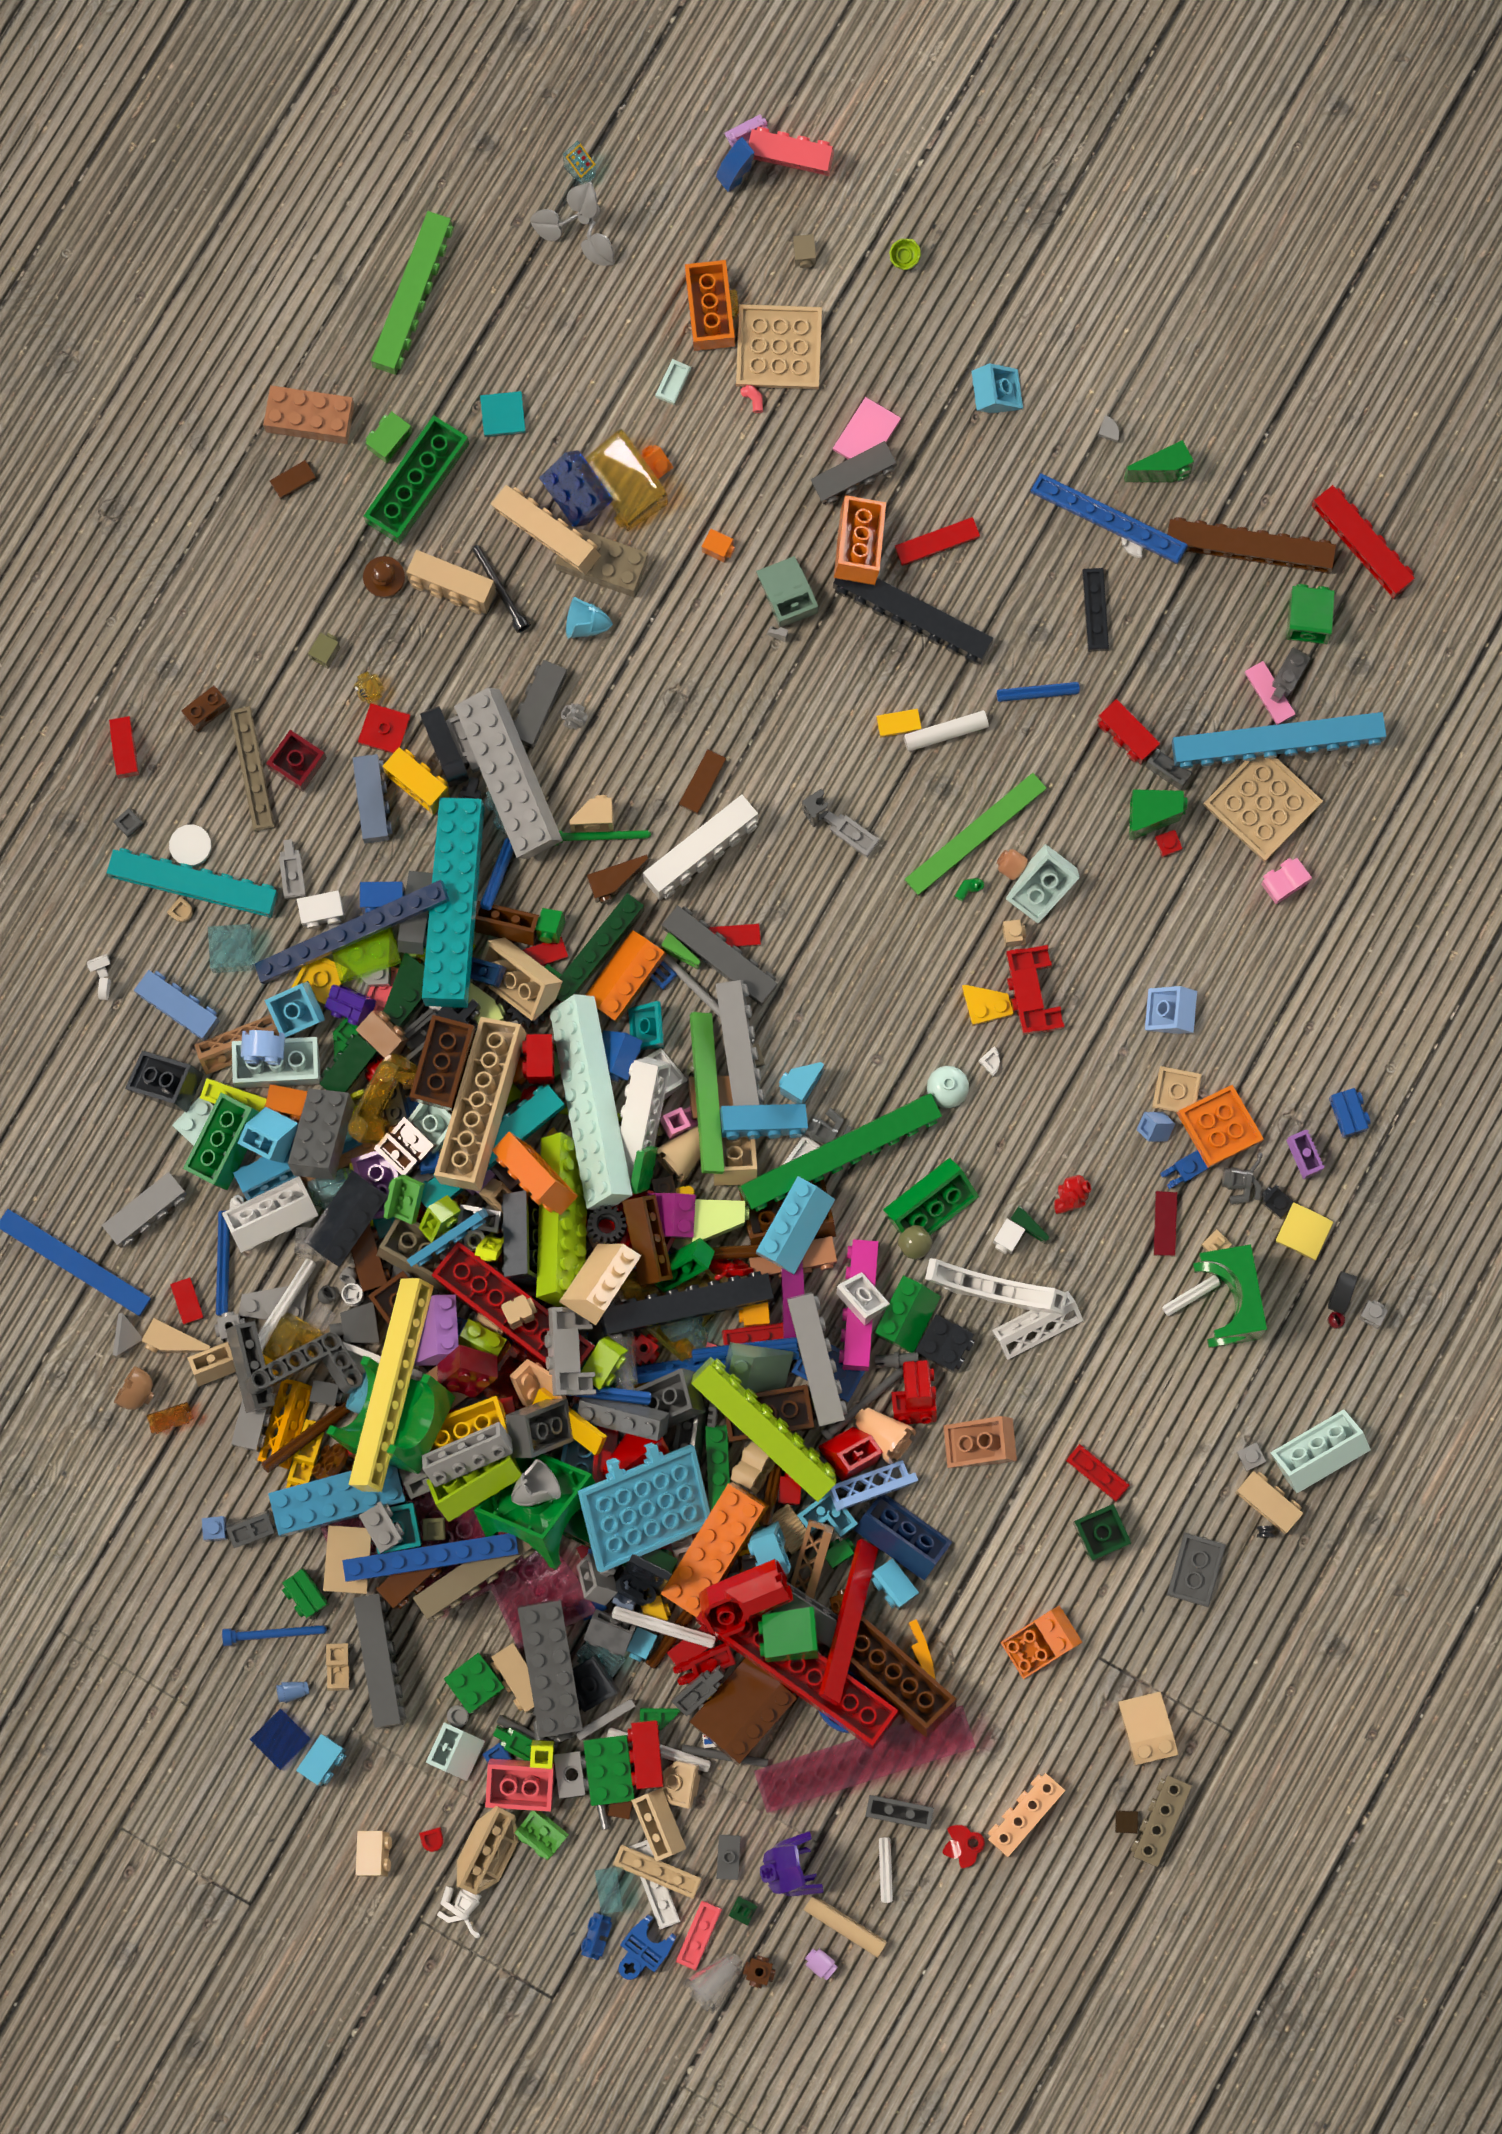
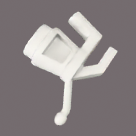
M446 1886L440 1904L456 1916L449 1917L442 1911H439L437 1916L448 1923L464 1920L470 1933L475 1938H480V1934L473 1930L468 1919L469 1915L479 1905V1900L482 1896L480 1894L474 1895L463 1889L459 1892L455 1905H453L450 1901L454 1888Z

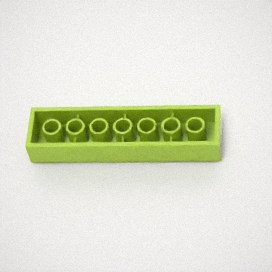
M559 1132L541 1138V1157L578 1197L562 1215L554 1210L550 1213L542 1204L539 1205L536 1297L556 1307H566L559 1301L585 1264L587 1208L574 1140L572 1137Z
M710 1357L693 1374L691 1384L810 1496L819 1502L836 1484V1470L828 1462L824 1464L819 1459L820 1455L812 1447L808 1449L803 1444L805 1441L796 1432L792 1434L787 1429L789 1426L783 1419L779 1418L777 1420L772 1415V1409L765 1403L760 1404L756 1400L757 1395L751 1389H744L740 1385L742 1383L735 1374L732 1373L730 1375L724 1370L726 1368L719 1359L714 1360Z

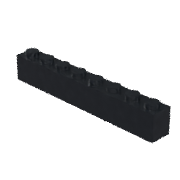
M835 578L833 582V589L840 596L853 598L856 604L872 608V611L879 616L886 615L890 617L893 623L909 627V630L916 635L923 634L927 636L930 642L946 646V649L953 654L960 653L970 663L976 664L977 662L981 664L993 643V637L877 578L875 585Z
M761 1271L748 1274L749 1277L742 1279L740 1276L728 1278V1282L720 1283V1280L708 1282V1286L701 1288L699 1285H692L686 1288L687 1291L679 1292L678 1289L669 1290L666 1292V1295L659 1297L657 1294H650L645 1296V1300L637 1301V1298L625 1300L624 1304L617 1306L616 1303H610L600 1318L604 1337L770 1302L774 1296L768 1273L761 1274Z

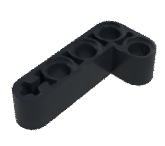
M440 706L420 713L449 787L451 788L468 781L467 771Z

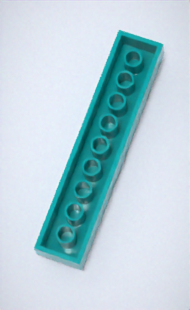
M439 798L432 883L439 880L443 881L450 901L429 911L422 1000L425 1006L468 1008L485 812L482 799Z

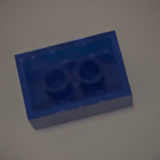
M579 450L565 452L539 477L573 527L588 525L614 500Z

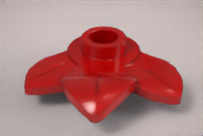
M963 1825L948 1827L947 1831L952 1840L945 1845L942 1853L950 1858H959L960 1868L970 1867L975 1863L977 1853L984 1849V1837L980 1833L970 1832ZM971 1839L978 1841L977 1847L970 1846Z

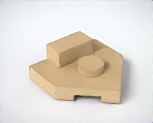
M679 1760L663 1771L664 1787L662 1789L669 1804L688 1809L692 1808L693 1799L697 1796L700 1775L698 1774L699 1765Z

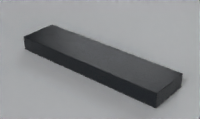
M1104 568L1082 569L1088 652L1109 651Z

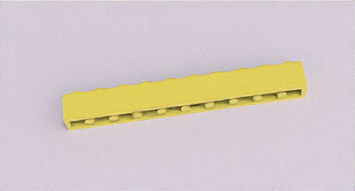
M420 1278L400 1280L348 1484L363 1492H382L391 1457L387 1450L389 1445H394L434 1287Z

